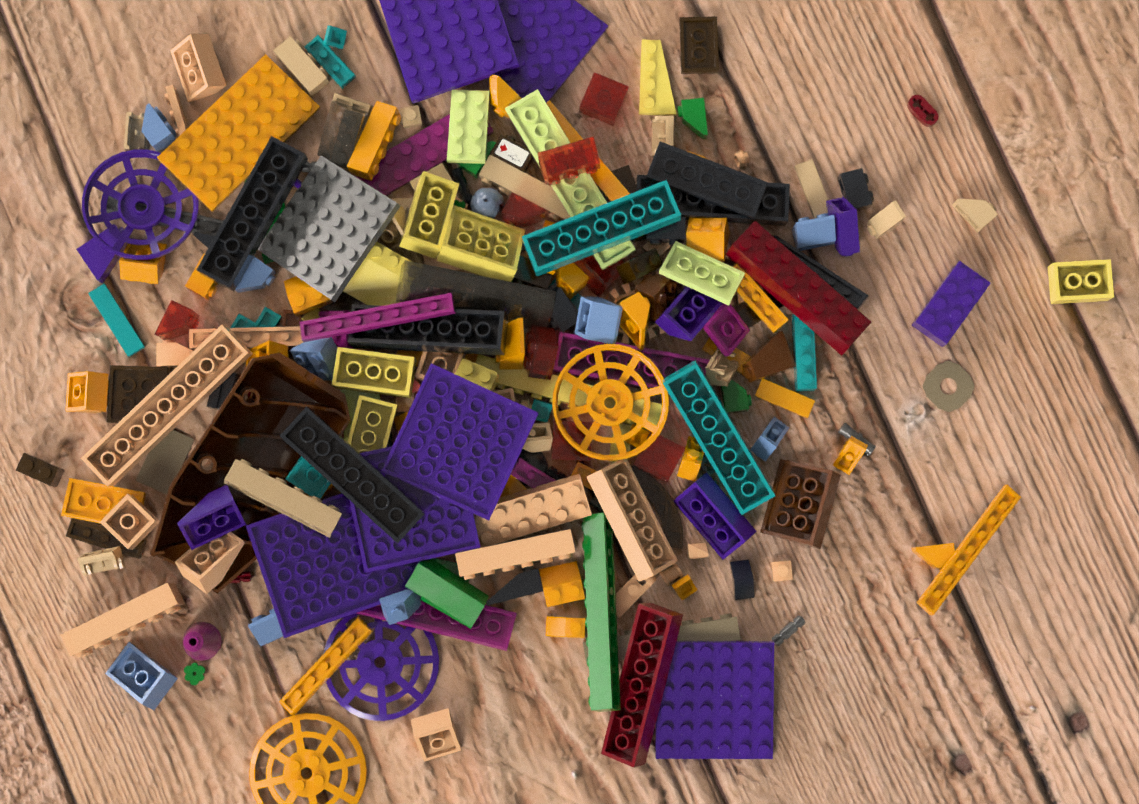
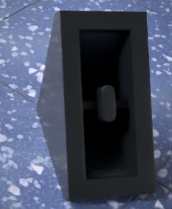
M749 559L730 562L735 600L754 598V578Z

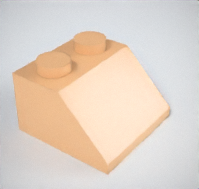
M449 708L411 719L414 738L424 762L461 751Z

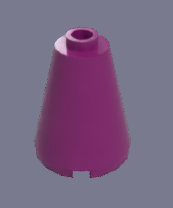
M194 623L187 628L183 635V648L188 656L195 660L204 661L211 659L221 648V634L211 623Z

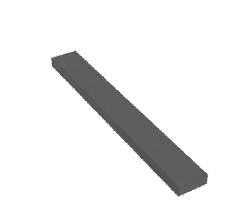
M109 196L107 213L118 211V200ZM139 203L136 206L138 211H144L147 208V205L144 203ZM165 207L164 215L174 219L176 209ZM182 211L179 221L189 225L193 213ZM198 215L191 233L199 232L216 236L224 220ZM159 222L157 226L169 228V225Z

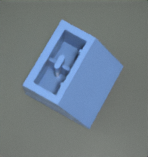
M150 103L147 104L141 132L157 152L162 153L176 140L175 137L177 135L158 107L153 108Z
M828 213L817 215L815 219H809V217L798 219V222L792 228L795 248L803 251L833 245L836 242L834 215L828 216Z
M581 296L574 334L588 340L616 344L623 307L600 297Z
M332 337L303 342L290 350L297 364L322 380L332 381L337 346Z
M274 609L269 611L270 615H259L251 619L252 623L248 625L260 646L283 637Z

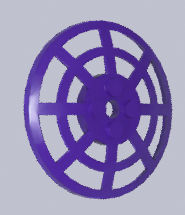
M134 149L118 153L103 161L87 180L82 195L84 221L93 238L103 248L115 255L133 260H148L161 257L178 248L188 238L196 224L199 212V199L188 188L178 192L173 182L164 176L167 168L162 163L157 172L148 169L133 170L131 158L158 160L157 157L161 154L160 152ZM123 161L126 172L115 177L108 186L97 180L109 167ZM145 175L154 178L149 186L138 184L135 176ZM128 178L131 187L127 188L122 194L114 190L116 185ZM161 181L169 187L173 193L172 195L163 198L159 191H157ZM95 187L103 192L101 214L89 216L90 193L92 188ZM192 195L193 214L188 225L179 221L182 213L181 199ZM109 196L118 200V211L107 213ZM176 202L174 219L164 215L165 205ZM139 203H144L147 205V208L144 211H138L136 206ZM121 218L127 225L122 234L112 226L111 220ZM104 222L107 229L118 238L113 247L109 246L99 237L92 224ZM159 222L169 225L168 229L155 237L152 227L156 226ZM175 228L185 232L175 244L163 251L159 250L157 242L170 235ZM134 229L145 230L147 235L146 240L131 239L129 237ZM125 243L150 245L152 254L133 255L121 252L120 250Z
M355 613L346 616L335 626L326 642L324 653L331 646L339 630L344 633L348 628L345 624L359 614ZM375 618V622L367 623L370 628H375V640H371L366 644L362 642L358 647L360 651L357 660H345L339 667L343 681L350 691L342 699L334 688L331 678L326 683L333 697L350 713L368 720L387 721L407 715L426 700L437 680L439 652L432 632L423 630L429 640L432 655L421 656L419 647L411 635L416 628L407 626L404 629L395 623L389 625L387 621ZM383 627L393 629L399 632L400 635L393 642L383 639ZM406 639L412 646L413 657H403L402 651L399 648ZM379 656L386 660L383 668H378L375 665V660ZM433 663L430 681L425 691L421 694L413 687L419 677L421 664ZM415 664L414 673L408 683L400 674L404 665ZM346 668L358 669L361 678L355 685L348 678ZM395 681L403 688L400 692L386 697L385 685ZM366 683L377 686L378 697L368 696L360 692V690ZM407 693L416 699L412 705L404 710L387 715L386 703L398 700ZM355 696L367 702L378 703L379 715L361 712L350 706L349 703Z

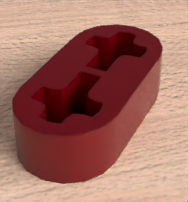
M913 95L909 99L907 107L922 125L926 127L935 125L939 115L928 101L921 95ZM913 100L915 102L920 101L919 107H913ZM932 114V115H933L932 120L927 121V120H926L927 115L929 116V115Z

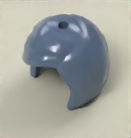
M481 188L472 196L470 207L472 212L493 219L498 214L500 204L503 208L505 207V201L496 189Z

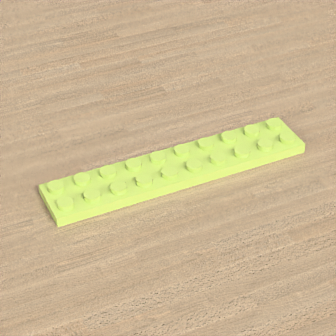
M538 89L505 108L506 113L570 217L607 203ZM629 240L593 255L601 269L604 270L633 253L636 249Z

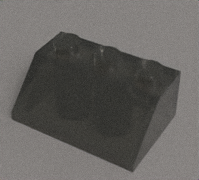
M332 100L317 155L325 157L337 166L348 169L347 164L362 134L368 112Z

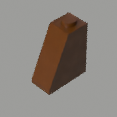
M779 331L771 336L742 365L744 376L749 383L786 372L796 367L783 331Z

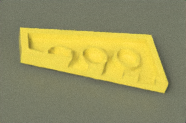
M642 39L639 115L677 116L661 40Z

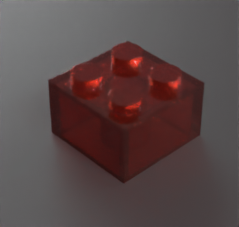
M594 72L579 106V112L614 126L628 95L629 86Z
M531 325L530 332L526 334L527 346L524 354V369H526L528 377L551 380L559 348L554 328Z
M554 420L552 461L591 463V457L580 453L567 442ZM562 421L567 433L576 443L581 445L586 435L579 430L574 421ZM593 422L581 423L589 430ZM592 441L589 447L587 448V450L591 451Z
M659 435L648 448L638 454L633 466L667 484L685 447Z

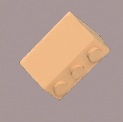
M190 34L171 50L188 102L216 94L226 86L209 34Z

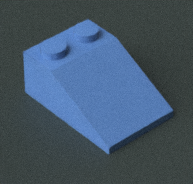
M128 642L105 673L139 703L152 710L156 709L178 679L131 642Z

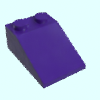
M227 485L208 493L177 523L191 550L246 525Z

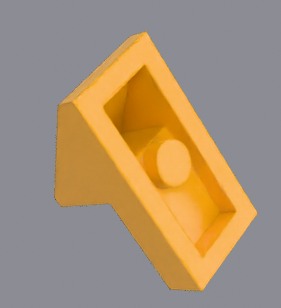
M851 436L843 445L832 466L850 475L868 445Z

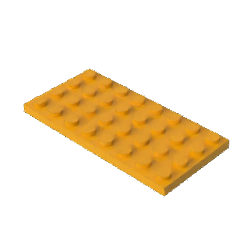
M265 54L173 141L157 159L213 212L249 177L271 136L285 143L320 109V106Z

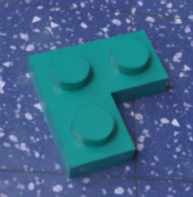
M264 307L256 322L238 314L230 328L277 327L282 316Z

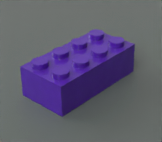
M961 261L957 262L912 323V326L941 347H944L991 283Z

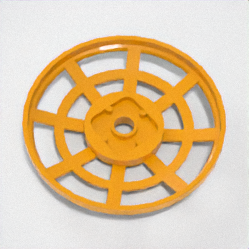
M604 344L588 348L577 354L565 365L555 383L552 408L557 427L572 447L591 458L615 461L635 456L648 448L656 440L666 422L669 397L668 391L663 385L664 378L656 365L648 357L631 347L619 344ZM601 351H620L628 353L633 357L627 366L616 362L604 363ZM594 353L596 365L586 369L578 378L568 373L570 368L580 359ZM639 361H642L652 371L659 384L658 387L648 389L641 376L634 371ZM605 368H615L624 372L618 381L607 379ZM598 371L600 382L593 387L582 382L589 374ZM630 375L638 382L642 391L630 392L625 385ZM564 379L573 385L569 397L570 409L559 411L558 394ZM580 389L588 394L586 405L575 407L576 393ZM661 394L662 411L656 426L647 421L650 410V396ZM607 397L615 400L613 408L605 406L604 401ZM644 398V409L640 417L632 412L633 401ZM588 412L594 420L589 430L579 420V414ZM572 416L576 426L586 435L581 445L576 443L567 433L561 419ZM627 418L637 424L631 431L624 435L621 434L619 424ZM601 425L611 426L614 437H602L596 435ZM642 427L652 432L643 444L631 451H626L624 440L634 436ZM592 439L602 443H616L619 454L603 455L589 451L587 448Z
M318 713L296 714L274 724L258 741L250 762V785L258 804L264 803L257 789L265 787L269 788L270 793L278 804H293L297 796L308 797L309 804H318L316 795L324 789L334 794L325 804H335L339 798L350 804H358L366 784V758L357 737L340 721ZM300 720H319L332 726L326 735L311 731L302 732ZM292 722L294 734L283 739L275 748L265 742L277 729ZM338 730L343 732L351 741L357 753L356 757L346 759L341 748L332 740ZM303 738H315L322 742L316 750L305 749ZM295 740L297 752L290 757L280 752L286 744ZM328 745L333 748L340 761L328 762L327 758L323 755ZM262 749L270 754L266 766V779L255 781V764L258 754ZM276 758L285 764L283 775L272 777V767ZM360 764V781L355 796H352L344 791L348 780V767ZM308 767L312 770L311 778L307 779L302 776L303 768ZM342 769V779L338 788L329 782L331 771ZM285 783L291 791L285 801L279 796L274 785Z

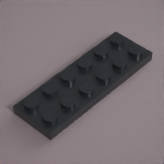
M661 141L646 176L647 179L658 183L667 180L669 187L752 219L756 215L768 183Z

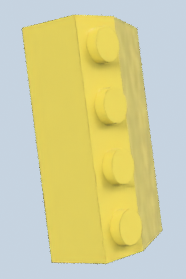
M453 205L437 261L510 285L517 271L523 242L522 236H524L525 230Z
M376 242L343 292L366 305L385 306L408 301L424 270L421 266Z

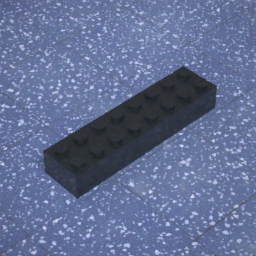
M272 136L270 137L196 269L201 275L233 292L236 290L308 160L305 153Z
M637 175L636 192L658 182L647 179V175ZM768 182L754 219L670 187L681 217H685V220H689V218H727L728 223L752 224L756 221L762 225L786 226L788 223L790 184Z
M352 304L351 312L379 307V305ZM455 309V314L348 334L347 342L353 348L505 355L508 317L504 311Z
M306 407L280 435L287 444L396 543H399L426 514L310 407Z

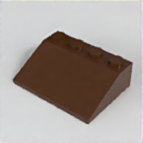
M780 459L772 487L775 497L769 499L760 533L821 549L841 475L833 470Z

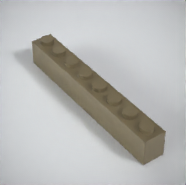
M730 613L720 615L721 619L713 620L712 617L701 618L699 623H694L693 620L682 621L677 641L741 640L737 617H732ZM632 630L624 631L625 635L617 636L618 660L625 659ZM585 641L583 642V647L587 665L588 647Z

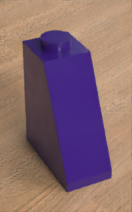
M844 197L827 200L828 215H834L835 249L841 256L846 257L860 252L857 209Z
M116 224L112 225L119 233H123V227L119 228ZM108 229L98 234L111 247L118 240ZM94 238L76 249L96 280L100 283L105 282L120 256L103 248ZM127 243L124 244V246L120 250L121 252L124 251Z

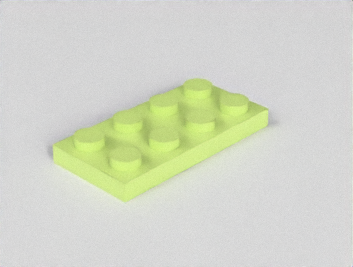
M452 90L447 151L448 163L486 164L490 91Z
M675 241L660 268L659 274L730 305L744 278L745 272Z

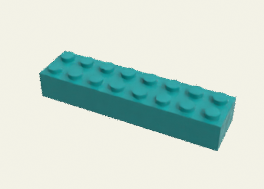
M665 180L524 235L522 240L536 276H540L678 222L681 219V213L669 184Z
M697 360L665 377L663 385L741 515L775 497L772 486Z

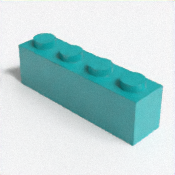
M793 314V359L796 365L794 367L795 392L815 391L817 389L814 331Z

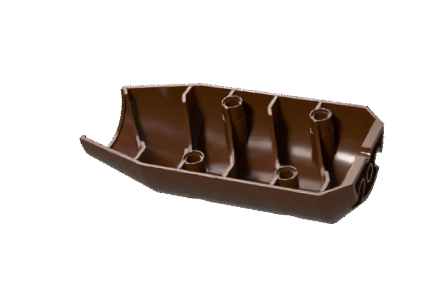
M280 352L252 358L169 486L150 555L162 558L177 566L175 561L190 549L177 523L208 493L226 485L224 484V479L235 459L239 461L241 459L246 460L256 470L261 468L267 471L270 477L274 479L276 477L281 478L287 482V486L294 488L295 485L287 481L286 477L301 455L287 444L280 435L306 407H310L339 435H342L351 421L345 394ZM251 392L250 397L245 400L246 393ZM208 459V462L202 466V461ZM228 486L246 525L282 514ZM246 525L232 531L233 534L244 541V545L223 580L212 589L217 594L257 559Z

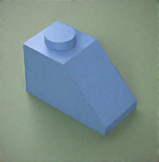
M254 257L235 291L241 293L263 289L267 285L270 286L275 279L274 275L276 272Z
M773 417L750 451L766 461L776 449L789 427L776 417Z
M409 589L379 599L383 615L389 625L408 619L422 605L420 596Z

